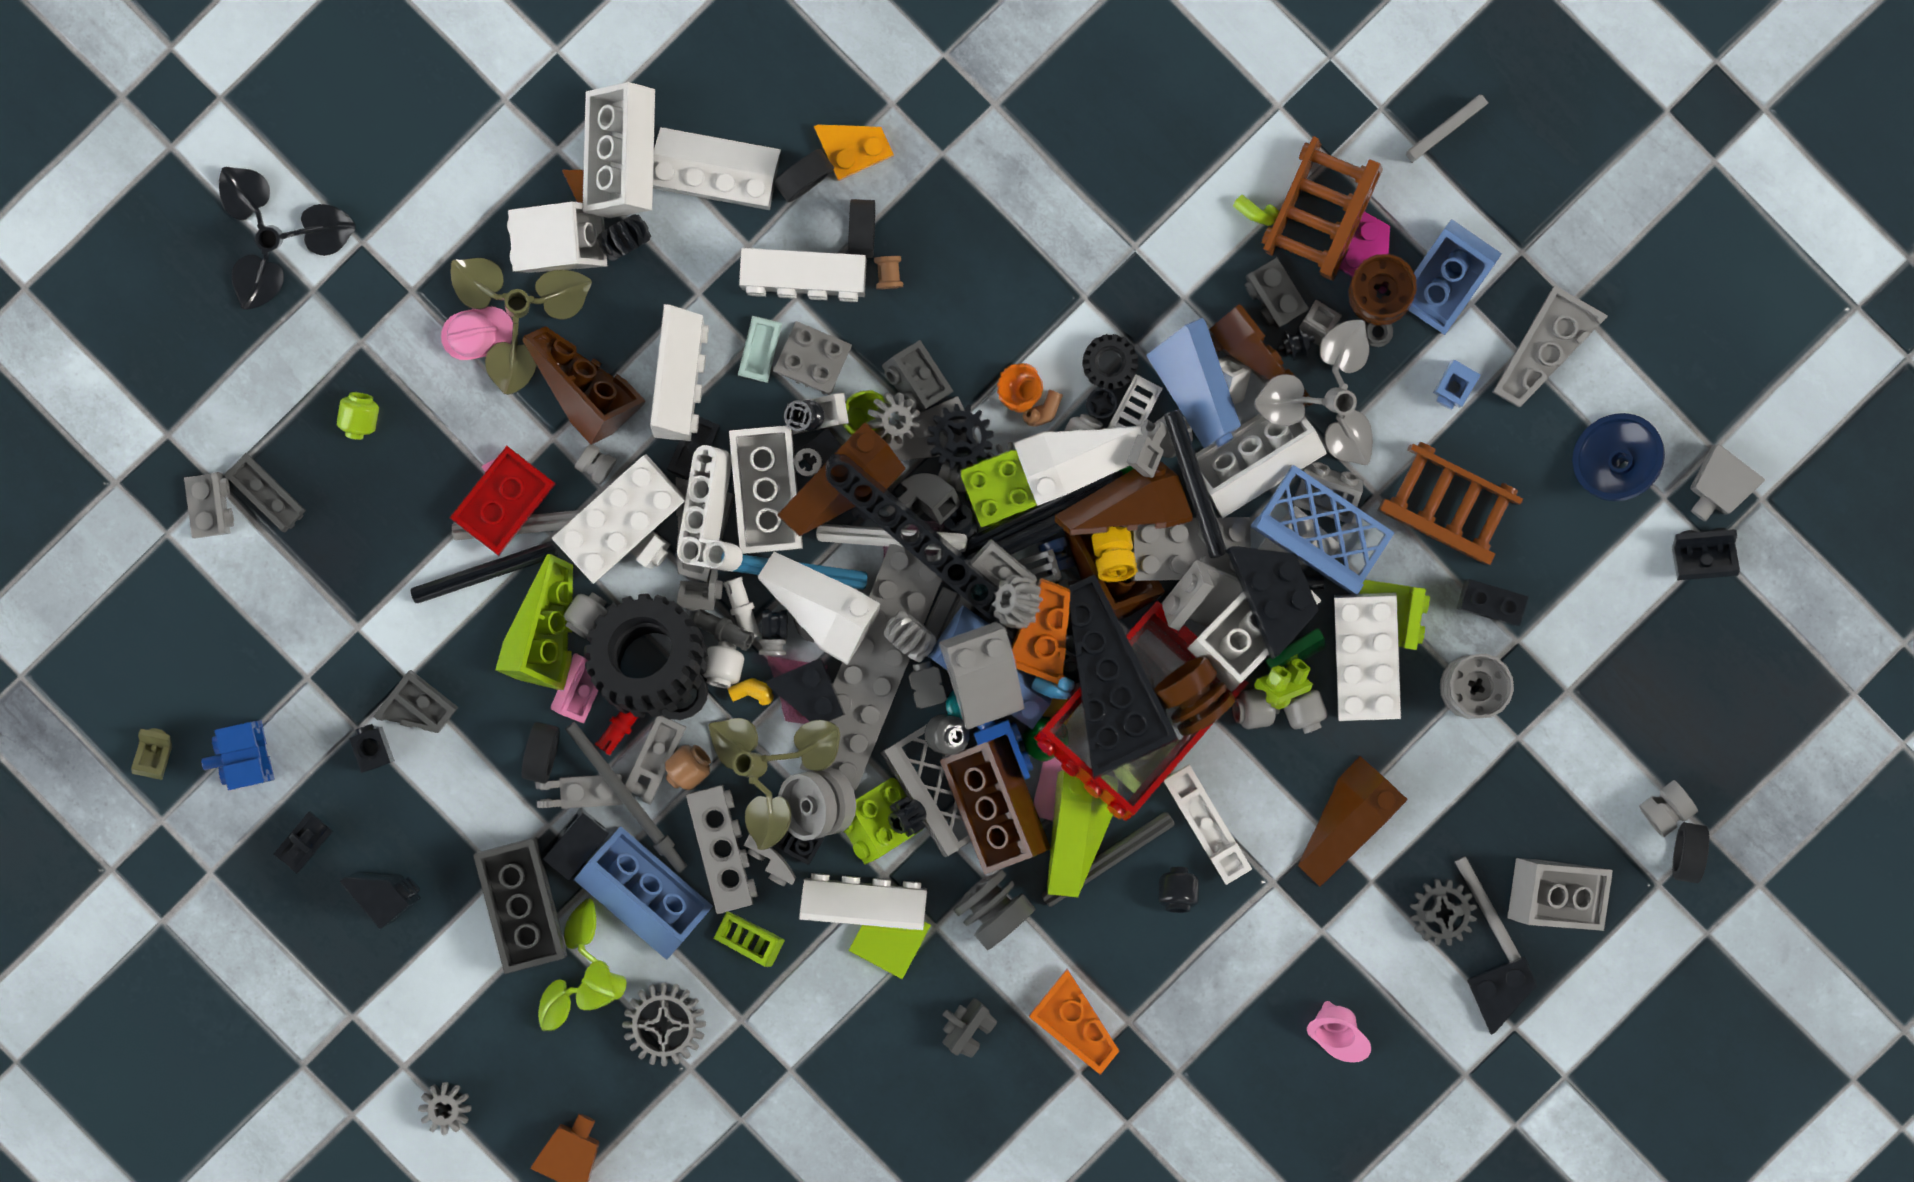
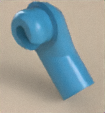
M1036 677L1031 689L1053 699H1069L1073 695L1072 690L1075 687V683L1066 677L1061 678L1059 684Z

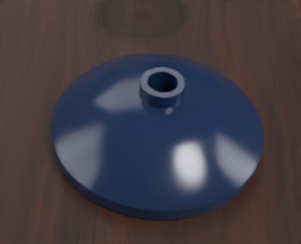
M1628 413L1608 415L1588 426L1577 440L1572 461L1574 473L1582 487L1591 495L1607 501L1628 500L1645 492L1657 480L1664 465L1665 448L1656 428L1644 418ZM1622 462H1628L1625 468H1619Z

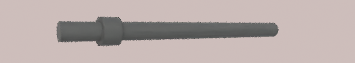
M575 722L571 723L565 730L655 843L653 845L660 856L664 855L677 873L684 870L687 864L673 848L675 844L670 837L663 835Z

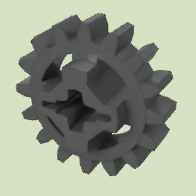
M1438 879L1434 880L1433 888L1426 883L1423 884L1425 893L1422 895L1415 892V897L1419 899L1418 904L1411 903L1409 906L1416 910V914L1409 916L1410 920L1418 921L1419 923L1415 926L1414 930L1416 932L1424 930L1425 933L1422 939L1428 941L1431 937H1434V944L1437 946L1440 945L1442 939L1445 940L1448 946L1452 945L1453 937L1463 941L1461 932L1464 930L1471 933L1472 929L1468 926V922L1477 920L1476 917L1470 915V911L1477 909L1475 904H1468L1472 894L1465 893L1462 895L1464 886L1458 884L1455 888H1452L1453 883L1449 879L1445 882V886H1442ZM1446 892L1454 894L1461 903L1452 904L1449 902ZM1433 895L1434 901L1429 908L1424 909L1426 901ZM1441 903H1443L1445 908L1450 909V913H1447L1445 916V922H1443L1441 917L1436 916V912L1441 910ZM1463 916L1460 924L1453 929V923L1457 917ZM1435 921L1441 933L1431 930L1425 922Z

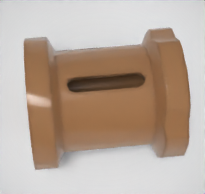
M901 256L874 258V263L878 264L879 277L876 289L903 287V282L900 281L899 275Z

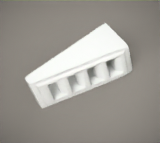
M1135 374L1107 428L1126 427L1118 423L1120 417L1136 426L1142 427L1163 388ZM1138 385L1153 393L1151 398L1135 391L1136 386ZM1133 396L1146 403V408L1143 409L1130 402V397ZM1125 407L1141 414L1140 419L1138 420L1123 412Z

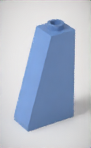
M1201 318L1183 326L1146 356L1182 411L1202 446L1206 448L1216 443L1217 447H1221L1234 438L1231 433L1241 427L1207 324Z

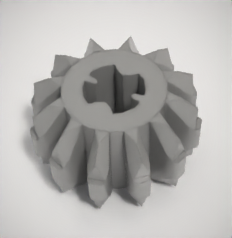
M885 393V403L875 399L874 404L878 409L877 411L873 409L868 410V414L875 417L874 420L868 422V426L876 428L875 432L881 438L883 437V440L888 445L892 443L893 439L897 444H903V434L910 439L913 438L914 435L909 430L910 427L919 428L920 425L912 420V418L920 415L919 410L911 409L914 401L912 399L904 401V395L901 393H897L894 398L890 393ZM892 413L899 415V419H895L897 422L895 425L888 422L889 417L893 418L891 416Z
M1008 576L1005 581L999 582V591L994 592L996 595V600L992 603L996 607L994 616L999 618L1000 623L1007 627L1027 628L1029 623L1036 621V613L1041 612L1039 609V603L1043 601V598L1039 596L1041 587L1037 586L1035 581L1029 577Z
M899 611L893 616L884 629V635L889 642L903 654L917 662H921L927 657L936 644V638L931 631L904 611Z
M448 1082L442 1083L441 1091L434 1084L430 1087L432 1095L424 1093L421 1096L422 1100L428 1103L418 1107V1111L428 1112V1115L424 1116L421 1122L424 1124L431 1120L433 1122L429 1129L431 1132H434L439 1125L441 1126L442 1135L448 1133L449 1126L454 1132H458L460 1130L458 1122L463 1124L468 1122V1117L463 1113L470 1112L472 1107L470 1105H462V1102L469 1098L467 1093L460 1097L456 1095L460 1090L459 1085H455L450 1092ZM439 1102H442L444 1105H451L452 1108L448 1111L451 1115H448L446 1112H439L438 1108L442 1105Z

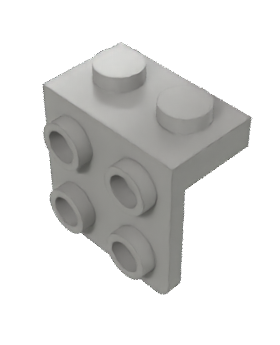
M1196 560L1162 602L1168 626L1179 631L1185 622L1190 619L1208 627L1242 592L1243 589L1238 578Z

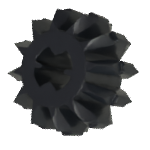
M633 214L599 233L597 240L603 254L609 260L615 261L647 243L651 238V234L648 231L647 224L640 215Z

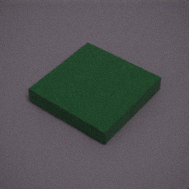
M1315 629L1291 643L1275 659H1271L1270 656L1266 658L1267 671L1270 673L1271 669L1276 666L1287 668L1291 660L1299 658L1304 661L1325 649V638L1321 631Z

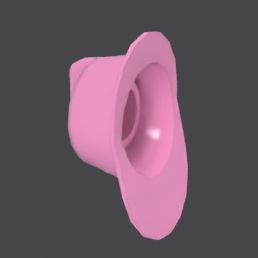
M494 306L481 310L471 309L450 316L444 323L441 331V342L445 350L456 359L472 360L486 357L488 351L495 344L500 342L511 344L513 322L504 310Z
M1326 1001L1318 1012L1316 1019L1307 1026L1308 1035L1336 1059L1354 1063L1363 1061L1371 1053V1043L1357 1028L1354 1013L1345 1007L1335 1006L1330 1001Z

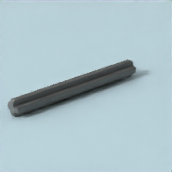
M1163 812L1095 857L1084 885L1173 827L1174 821L1169 813ZM1047 890L1041 894L1049 907L1066 898L1065 896L1047 895Z

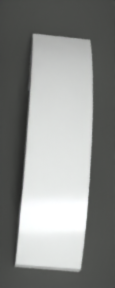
M1190 764L1167 777L1164 783L1224 883L1227 885L1252 870Z

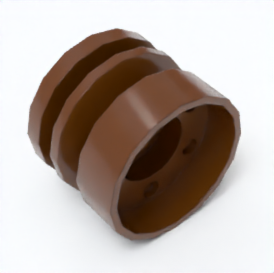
M1390 254L1374 255L1364 260L1355 270L1348 290L1349 303L1354 313L1366 323L1376 326L1390 325L1400 320L1413 303L1417 291L1416 276L1410 265L1400 257ZM1383 286L1386 288L1385 294L1387 296L1384 295L1379 299L1376 297L1377 291L1375 289L1379 290Z
M1206 655L1198 656L1184 663L1164 677L1153 689L1163 709L1179 706L1171 715V720L1173 723L1180 722L1178 730L1182 736L1190 735L1211 725L1235 702V697L1231 692H1224L1227 689L1224 682L1209 685L1216 677L1217 671Z

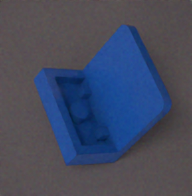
M1007 718L997 722L993 720L977 726L978 729L972 731L978 745L1007 734L1023 778L1025 780L1031 778L1028 771L1034 768L1026 751L1021 752L1017 742L1022 741V737L1015 722L1010 724Z

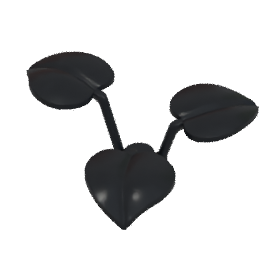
M224 167L221 170L219 194L224 209L230 216L238 220H246L254 212L258 222L257 227L259 230L255 235V243L262 250L263 260L257 255H247L239 259L232 270L233 287L239 298L241 308L244 310L266 304L281 290L284 283L283 269L279 264L268 262L269 252L279 248L283 243V239L305 234L304 241L307 248L317 255L326 256L339 251L356 229L355 222L348 214L337 207L327 204L313 205L302 213L301 222L304 227L303 229L282 233L274 225L265 226L261 211L258 209L266 205L270 198V187L265 177L251 169Z

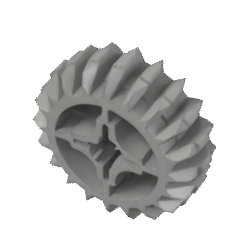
M663 982L660 987L661 992L658 993L655 985L652 984L649 986L650 996L645 991L640 990L638 995L642 1002L632 998L629 1003L636 1010L626 1009L624 1012L625 1016L632 1018V1021L622 1023L623 1028H632V1032L624 1035L625 1040L635 1038L636 1042L630 1046L631 1051L636 1050L640 1046L643 1050L638 1057L643 1059L647 1052L652 1054L649 1063L652 1065L656 1062L657 1056L661 1057L662 1066H667L669 1056H671L675 1065L679 1064L680 1058L678 1053H681L684 1058L688 1059L691 1055L687 1046L693 1050L699 1048L698 1043L692 1039L704 1038V1033L696 1030V1028L706 1026V1021L696 1020V1017L704 1014V1010L698 1009L694 1011L692 1007L699 1000L694 998L688 1002L686 1000L690 994L688 989L683 992L682 996L678 995V984H674L672 991L667 992V983ZM659 1000L658 1015L654 1018H647V1020H640L644 1007L651 1002ZM669 1000L680 1005L686 1012L688 1019L673 1016L670 1011ZM664 1010L665 1017L674 1024L668 1027L665 1039L664 1031H661V1027L658 1028L657 1024H655L662 1019ZM640 1029L656 1033L660 1048L647 1042ZM689 1029L687 1038L681 1044L669 1048L670 1035L673 1031Z

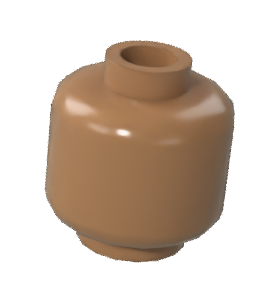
M697 745L681 746L665 763L667 781L676 789L679 787L685 790L694 789L710 773L709 764L711 760L708 754Z

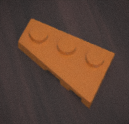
M1041 578L1038 586L1041 587L1039 596L1043 598V601L1039 603L1041 612L1036 613V621L1034 623H1029L1027 628H1019L1011 648L1016 669L1059 684V680L1064 677L1063 669L1066 653L1070 589Z

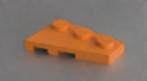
M1066 969L1029 1014V1017L1101 1075L1118 1054L1119 1049L1073 976Z

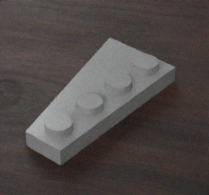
M1554 285L1495 386L1493 393L1513 405L1521 407L1608 315Z

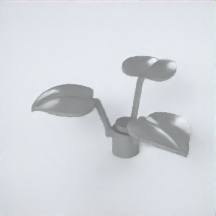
M1349 320L1342 322L1330 329L1321 341L1320 357L1323 362L1333 365L1332 372L1339 384V388L1330 389L1326 393L1325 398L1303 397L1304 386L1302 382L1292 375L1282 374L1268 381L1255 400V407L1260 415L1269 422L1281 426L1294 425L1303 419L1305 415L1303 403L1325 405L1328 410L1338 413L1336 415L1338 422L1330 424L1325 432L1324 442L1328 452L1341 461L1368 465L1371 459L1373 448L1372 429L1367 417L1363 413L1354 410L1357 404L1356 397L1351 391L1347 390L1348 385L1344 383L1339 369L1345 373H1353L1365 365L1369 356V342L1365 321Z

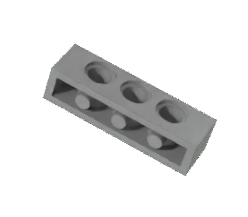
M719 785L686 794L716 913L720 914L753 905V897H757L758 894L754 879L748 880L745 868L750 867L746 849L740 850L737 838L742 837V832L738 819L733 820L730 808L735 807L731 790H725L724 785ZM718 810L723 814L724 822L721 826L713 827L708 823L707 815L709 811ZM719 840L728 841L732 848L730 855L725 857L719 856L715 851L716 842ZM724 871H736L739 875L738 884L735 886L726 885L722 879Z

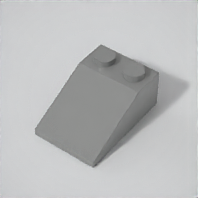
M994 622L939 642L967 730L1025 709L1015 659L1005 627L998 622Z
M1516 858L1508 919L1527 925L1604 931L1613 870L1546 860Z

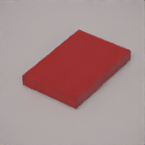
M506 445L450 516V519L500 556L556 483Z

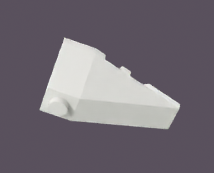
M1140 426L1097 430L1079 429L1062 432L1044 431L1017 441L1014 445L1037 506L1130 466L1127 460L1137 436L1143 434L1141 433Z
M776 552L772 553L758 575V579L778 602L784 605L792 614L801 628L807 631L814 639L816 645L824 652L847 665L879 615L880 603L846 584Z

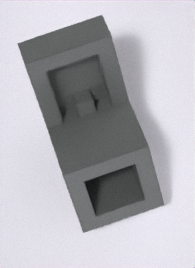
M930 473L916 474L903 480L901 485L905 493L897 498L918 517L925 512L939 525L962 505L955 489L941 477ZM890 506L886 511L890 516L895 509L893 506ZM911 524L904 526L903 529L906 530Z

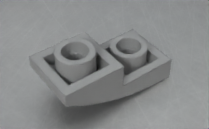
M749 834L744 846L749 848L747 853L761 861H764L765 857L770 859L765 870L771 873L769 879L784 887L787 882L793 885L796 876L783 857L772 847L766 850H758L754 839Z

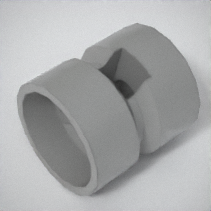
M1675 780L1660 790L1659 797L1651 796L1639 805L1646 819L1662 837L1667 836L1677 828V821L1685 822L1698 812L1691 798Z

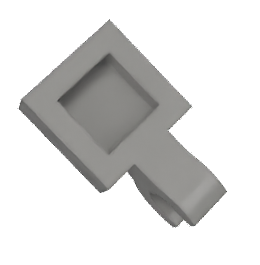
M1145 420L1141 427L1143 435L1137 436L1127 463L1142 476L1153 478L1164 452L1159 445L1167 433V426L1158 421L1155 427L1152 422Z

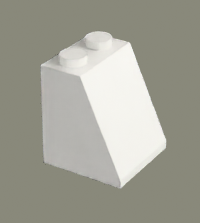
M565 202L508 210L507 228L511 240L510 261L514 272L532 273L608 266L607 256L603 254L597 240L599 233L605 230L604 217L584 213L583 203Z

